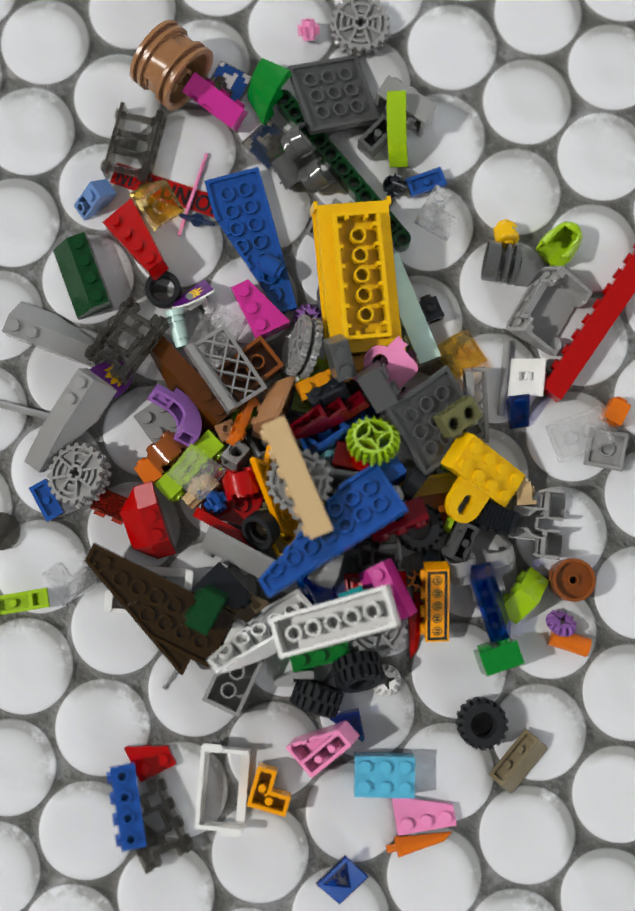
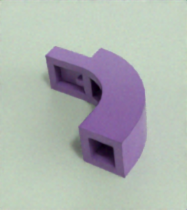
M157 383L147 400L165 409L173 416L177 425L173 439L191 448L199 438L202 429V420L197 407L181 390L176 388L172 392Z

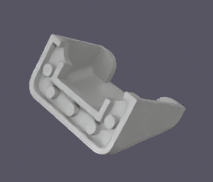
M563 266L543 267L534 276L510 317L506 329L546 354L556 356L562 349V340L557 337L574 308L587 305L593 291Z

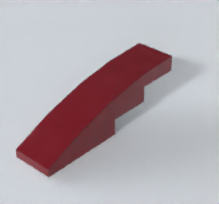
M358 391L344 402L339 397L325 408L320 404L289 425L295 440L315 435L354 417L368 408L369 404L363 394Z

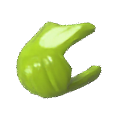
M564 221L547 232L535 250L538 252L539 257L543 258V261L549 264V266L564 267L573 258L583 238L582 230L577 223Z

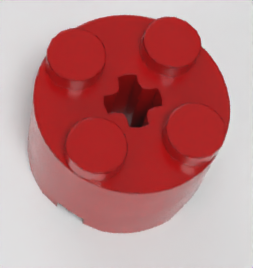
M252 466L238 473L237 470L226 472V476L222 479L227 503H231L232 499H234L235 503L256 498L255 494L259 492L261 496L263 495Z

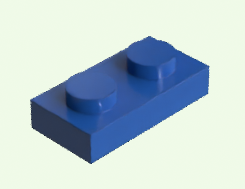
M441 167L405 179L411 198L447 185Z
M44 479L29 487L46 522L65 513L61 503L56 499V495L51 494L52 488L48 487V479Z

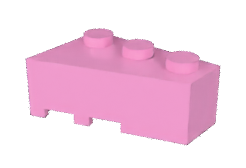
M346 720L295 737L285 748L307 774L313 778L351 747L360 735Z

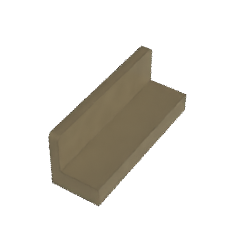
M525 729L488 775L512 794L548 750V747Z

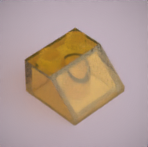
M467 329L437 345L441 354V360L445 366L449 367L456 381L463 377V368L479 367L488 361Z

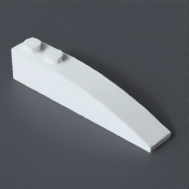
M297 588L262 609L261 614L256 619L252 618L244 630L234 634V638L229 643H224L207 659V662L216 674L219 675L253 664L277 653L269 618L313 605Z

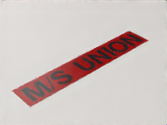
M118 162L110 180L112 184L184 208L187 207L193 190L192 187ZM197 189L190 210L214 218L208 193Z

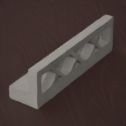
M487 367L462 368L463 393L465 396H472L475 401L474 392L479 389L483 393V398L476 404L483 411V417L480 419V422L482 424L484 421L486 433H484V438L479 439L484 443H489ZM474 372H482V379L476 385L474 383Z

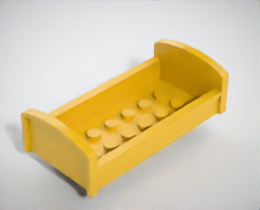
M387 196L384 200L326 205H318L317 201H313L310 207L324 339L342 334L348 339L352 358L363 353L366 354L373 346H388L399 335L402 339L389 213L391 196ZM325 353V354H324V360H325V362H328L327 356H326V353ZM377 354L376 356H374V358L386 356L383 354Z

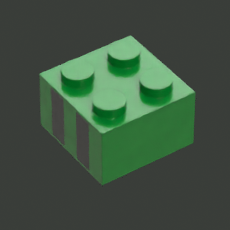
M507 636L495 639L496 643L488 644V642L482 643L477 646L478 649L473 650L481 673L487 677L525 664L517 640Z

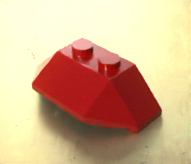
M153 481L134 486L120 512L132 549L155 559L176 554Z

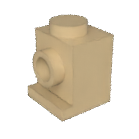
M524 478L514 493V505L529 506L537 504V501L532 499L535 496L534 486H531L529 478Z

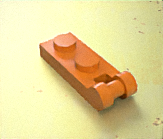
M256 397L240 407L226 441L231 446L237 441L241 442L246 436L247 432L245 429L252 421L250 417L252 411L259 405V400Z

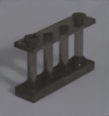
M121 102L120 107L115 112L116 122L106 158L101 163V171L106 179L110 178L111 171L137 177L141 187L149 188L167 118L165 112L157 110L156 116L152 118L130 113L125 102ZM125 119L151 125V134L145 135L124 130ZM124 137L146 142L148 145L146 151L139 152L118 147L120 138ZM118 154L140 159L143 162L142 168L137 170L113 164L115 156Z

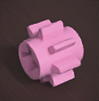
M313 18L302 19L301 25H297L298 36H302L304 41L315 40L316 35L320 34L319 23H315Z

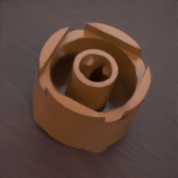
M170 430L165 431L158 442L152 443L146 448L148 460L162 475L190 449L174 440L176 432L171 433Z

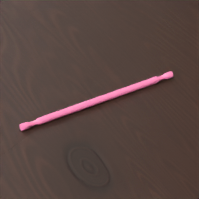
M208 153L204 154V159L184 214L188 215ZM182 219L178 236L182 234V229L186 222L185 219Z

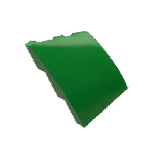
M264 58L260 60L252 75L247 99L262 125L266 126L275 114L273 107L283 95L281 88L292 74L289 69Z

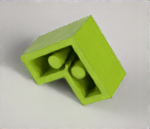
M531 566L525 572L522 570L516 577L517 582L510 589L511 592L509 594L505 592L499 600L501 604L498 611L515 624L520 622L539 604L549 582L548 579Z

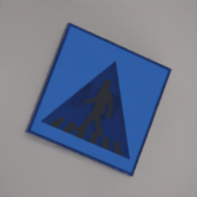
M344 855L316 882V885L340 905L369 876Z

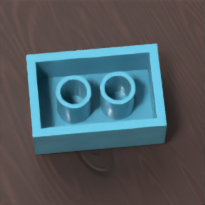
M354 752V797L415 799L414 754Z

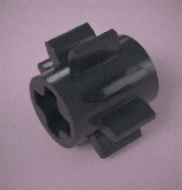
M397 173L394 176L389 175L383 182V191L392 198L395 195L400 197L406 190V180L402 179V176Z

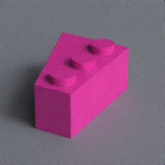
M194 72L182 92L236 131L248 114L244 109L245 105L238 99L234 102L229 98L231 94L223 88L218 90L215 87L216 83L208 77L205 80Z
M249 280L231 287L232 293L255 339L260 335L263 339H266L291 327L290 321Z

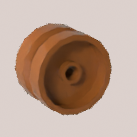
M567 558L558 560L551 566L547 574V579L549 580L548 588L560 600L573 602L585 600L595 588L596 577L594 571L588 563L581 559Z

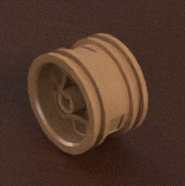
M166 20L153 28L139 45L131 62L130 77L144 90H151L155 93L157 101L169 111H174L191 100L182 90L194 72L206 80L212 67L213 52L200 41L190 39L187 31L176 21Z

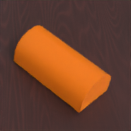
M551 631L547 645L587 657L591 649L592 639L576 633L569 637H563Z

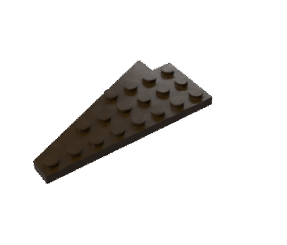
M93 543L85 559L86 564L178 673L183 676L191 659L209 668L210 665L207 659L219 649L236 613L223 607L212 630L205 636L185 625L187 619L184 616L188 608L192 604L195 605L196 600H194V596L196 593L97 543Z

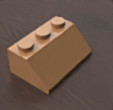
M290 376L272 382L269 390L266 389L262 397L264 401L259 403L256 411L258 415L257 417L253 416L250 428H253L252 437L262 439L260 431L263 429L261 425L286 415L292 400L296 377Z

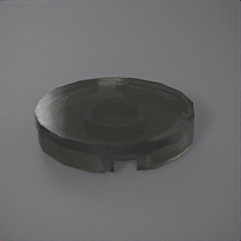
M0 512V550H7L12 548L19 540L21 528L18 520L13 515Z

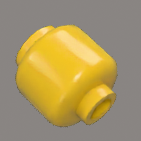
M508 219L499 221L493 229L495 241L502 242V248L506 249L508 244H512L513 248L520 239L516 223Z

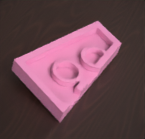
M392 798L398 836L457 826L454 807L451 803L416 798Z

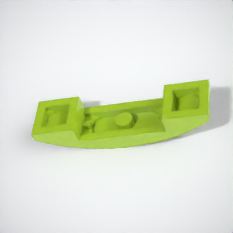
M406 90L387 91V141L390 167H408Z
M48 587L0 595V615L50 607Z

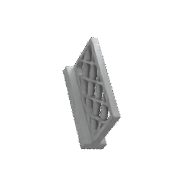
M222 325L195 343L185 346V353L228 415L268 388L225 325ZM222 331L227 336L226 344L215 342L216 335ZM203 343L212 344L210 354L201 352L198 346ZM214 345L225 347L224 357L212 355ZM227 348L235 349L238 352L237 360L226 358ZM211 358L223 360L221 370L212 368L210 365ZM225 361L236 363L234 373L223 371ZM238 364L246 365L249 368L248 376L237 373ZM222 374L234 376L232 386L222 383ZM236 377L247 379L245 389L234 386ZM249 380L257 381L261 388L256 391L249 390ZM233 390L244 392L243 399L237 403L232 397Z

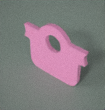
M400 335L388 346H373L364 356V368L373 364L374 356L377 354L385 355L388 359L387 367L390 371L391 381L395 380L399 388L408 382L418 371L417 363L404 350L408 344L402 341Z

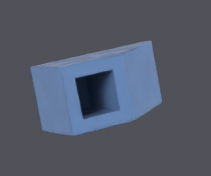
M107 179L91 181L74 204V207L82 219L87 220L107 207L117 193Z

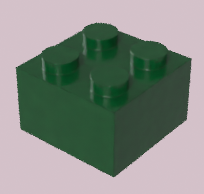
M211 584L199 588L194 596V600H196L195 605L192 604L184 616L187 619L185 625L206 636L212 630L229 594Z

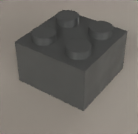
M379 360L359 371L357 376L359 385L377 414L397 403L400 395V388L395 380L391 381L388 367L385 363L381 364Z

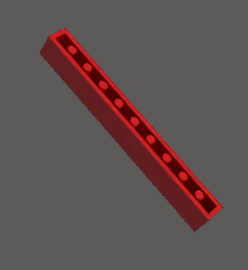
M635 250L632 254L628 253L622 261L624 263L622 269L618 268L612 276L614 278L611 284L607 283L604 287L602 298L596 299L591 306L593 308L591 314L587 313L581 321L583 325L580 330L577 328L571 335L573 340L570 344L566 343L562 348L560 359H555L551 364L550 369L552 370L549 375L545 374L544 394L555 402L562 400L635 293Z

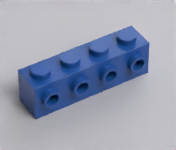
M130 762L110 766V772H106L107 782L112 784L113 792L109 793L110 804L115 805L116 813H112L113 825H118L119 834H115L116 847H121L122 852L146 847L135 763Z

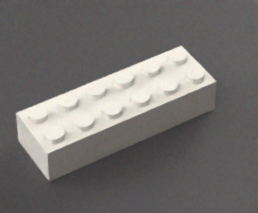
M390 584L269 618L280 659L401 625Z

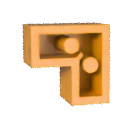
M259 762L247 806L285 817L291 799V792L273 787L278 767Z

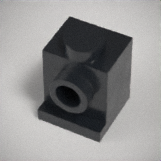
M430 294L421 297L419 304L428 325L443 320L445 315L442 312L437 297H431ZM433 305L434 309L429 310L427 306Z

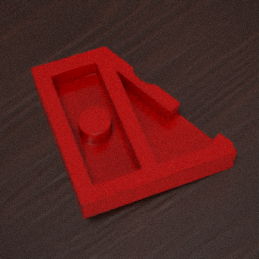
M128 745L124 747L130 762L135 763V770L140 783L177 763L169 745Z

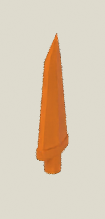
M452 832L394 837L395 843L386 845L387 853L397 851L398 858L444 842Z

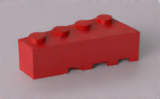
M132 198L103 221L110 234L154 281L169 269Z

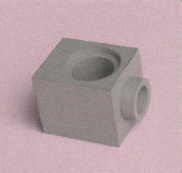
M237 441L233 446L229 445L221 454L222 465L231 471L237 470L238 473L251 457L250 447L243 441Z

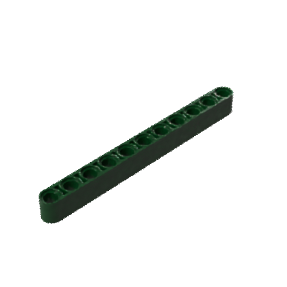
M282 90L283 95L276 103L279 113L291 127L305 122L298 101L288 90ZM287 100L288 102L283 104L280 101ZM294 113H297V114H299L300 116H299V117H292L291 115L294 114ZM303 128L300 129L302 137L307 144L316 147L312 152L317 158H322L320 160L335 179L338 178L339 184L355 202H366L362 200L364 196H368L371 199L370 201L381 200L325 133L309 135L308 131H304ZM316 141H322L323 144H322V145H316L315 142H316ZM331 154L334 155L335 158L328 159L326 156ZM344 168L347 170V172L340 173L338 172V170ZM356 182L359 184V186L352 187L350 186V183ZM389 210L390 223L395 227L391 230L392 241L395 243L393 248L396 251L404 252L409 248L411 235ZM404 238L407 243L400 244L397 239Z

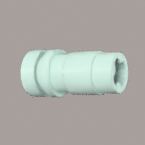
M184 308L168 310L165 313L166 318L169 319L167 321L168 325L171 326L172 341L175 343L176 349L185 348V346L190 344L185 324L187 320L184 317Z

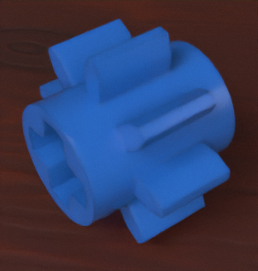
M214 490L205 496L207 501L203 504L209 513L213 511L214 514H219L227 509L225 504L227 499L224 492L219 493L218 490Z

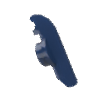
M183 213L179 214V217L191 221V224L195 227L202 225L215 226L213 222L204 219L200 213H195L192 216Z

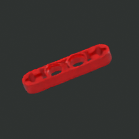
M196 508L193 517L252 547L245 540L242 531Z

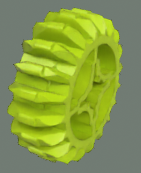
M374 415L372 419H369L366 416L364 421L358 419L357 423H353L348 430L346 437L347 449L350 451L351 457H355L356 462L362 460L363 465L368 462L371 467H373L374 463H378L381 466L382 461L388 464L390 459H394L395 453H398L401 441L399 438L400 434L399 431H396L395 425H391L390 420L384 422L383 417L376 419Z

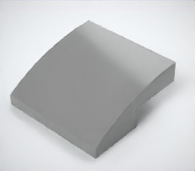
M314 667L295 672L293 670L285 672L274 678L273 686L293 687L294 679H314Z

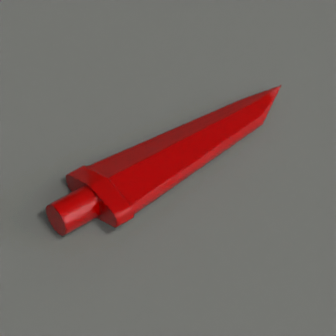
M413 592L412 600L418 612L408 617L410 660L418 649L420 623L423 620V617H420V605H423V602H420V592Z

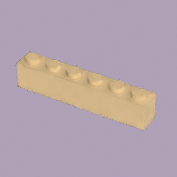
M285 416L261 425L263 429L260 431L264 443L268 441L271 447L268 450L272 461H277L279 466L276 469L280 480L284 479L287 487L284 489L288 499L293 498L295 506L292 507L297 518L301 517L304 524L301 525L304 536H309L311 540L334 530Z

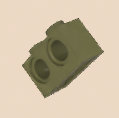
M462 396L436 414L433 419L444 437L455 439L461 436L463 430L467 427L475 426L478 423V419L483 417L472 396ZM466 408H467V410H468V416H467V417H465V414H464ZM451 419H452V421H453V426H452V428H450V426H449V421H450Z

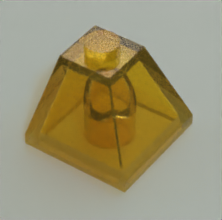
M166 179L143 184L129 194L153 231L185 211Z

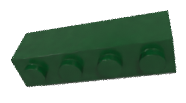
M85 232L66 238L53 252L77 319L79 320L114 307L90 240Z

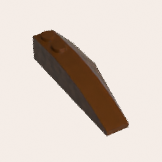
M159 331L145 343L169 390L172 392L176 388L181 390L197 407L202 420V435L208 430L215 432V425L227 421L234 414V412L229 415L226 413L201 375Z

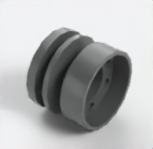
M489 240L483 258L481 280L494 282L497 274H500V282L502 284L505 283L508 276V285H514L521 269L522 246L516 245L512 253V244H508L504 252L502 251V242Z

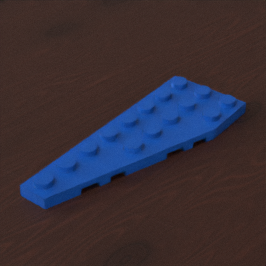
M259 167L205 180L215 220L271 303L281 313L296 310L297 305L287 268L280 279L272 278L258 270L257 261L261 255L266 253L283 261L285 265Z
M374 463L373 467L371 465L342 482L335 494L325 502L324 508L334 530L310 540L309 536H304L301 529L296 535V539L283 550V554L261 575L258 581L269 599L409 512L377 463Z

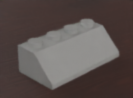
M209 526L201 548L205 549L204 554L212 558L215 555L222 558L221 563L229 567L232 564L239 567L238 572L246 576L249 573L256 576L255 581L259 582L258 579L274 561L276 562L275 559L212 526Z

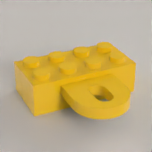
M463 431V434L455 439L440 464L458 476L445 499L446 513L451 519L459 523H468L480 514L488 500L499 506L506 507L526 475L474 434ZM469 495L468 503L462 512L458 513V507L465 496Z

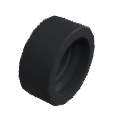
M168 271L155 281L149 276L145 282L146 296L158 308H170L181 297L182 288L180 282L174 274ZM167 279L174 285L172 297L167 300L155 298L152 287L158 280Z
M417 466L400 487L404 494V500H412L430 473L425 476Z
M257 510L242 522L241 530L245 540L258 550L269 548L280 537L279 524L266 511ZM254 521L264 527L267 538L262 537L257 532Z

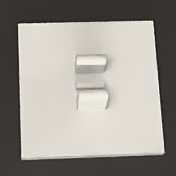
M510 359L506 396L543 397L547 359Z

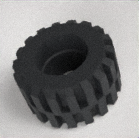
M428 504L424 505L430 518L429 534L423 539H415L409 533L398 536L401 545L408 550L415 552L430 550L442 538L444 524L441 515L434 507ZM405 514L397 518L395 522L402 520Z
M370 650L354 651L337 658L332 663L336 688L345 693L370 690L385 680L378 652Z
M297 679L290 702L296 707L325 718H336L344 694L342 691L337 690V688L315 679Z
M473 697V700L468 699L465 705L462 704L460 706V712L457 711V731L469 746L475 749L486 750V748H489L491 750L494 748V745L499 746L501 744L500 740L506 737L505 731L508 732L506 713L491 699ZM480 712H487L492 717V726L484 734H476L471 729L473 717Z

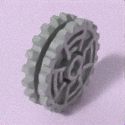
M343 0L342 4L338 3L336 5L337 10L332 12L333 18H331L330 31H332L331 38L335 39L334 45L336 47L340 46V52L344 53L346 51L348 56L357 54L358 59H360L362 55L368 58L369 54L375 55L378 53L377 49L382 50L384 48V42L387 43L391 22L388 21L390 19L389 13H385L387 8L380 5V0Z
M302 314L295 323L285 356V372L287 375L295 376L297 374L298 378L306 379L310 376V372L312 373L322 345L323 322L320 318L315 317L311 319L309 315Z
M77 442L74 446L67 445L66 450L61 449L59 456H54V463L49 465L51 472L47 474V478L50 479V482L47 484L48 487L52 488L51 494L56 495L57 500L63 501V503L69 504L72 507L77 505L83 508L85 504L88 506L92 505L93 500L98 501L100 499L99 495L106 492L105 486L110 484L108 477L111 476L112 472L108 471L111 465L109 462H106L107 456L102 455L103 452L99 449L96 450L93 446L89 447L87 443L81 445Z
M305 449L304 452H301V455L321 501H326L328 499L327 492L332 490L329 483L333 481V477H330L328 474L331 472L330 467H325V459H318L319 454L315 452L312 455L310 450ZM272 462L270 466L273 469L267 473L270 480L266 481V485L271 488L268 493L275 497L273 499L275 504H281L280 509L285 510L288 508L289 513L293 514L292 507L295 506L293 498L288 499L284 489L287 487L284 479L280 480L276 471L279 466L276 462Z
M401 620V625L354 638L351 645L353 647L358 646V651L370 650L378 652L380 657L384 652L389 655L391 654V649L397 650L399 648L397 645L399 642H404L403 634L408 632L405 629L408 620Z

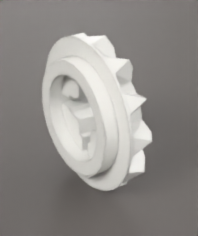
M383 664L385 675L388 678L394 677V679L389 681V688L384 683H381L372 689L381 696H391L398 691L401 685V675L392 665Z

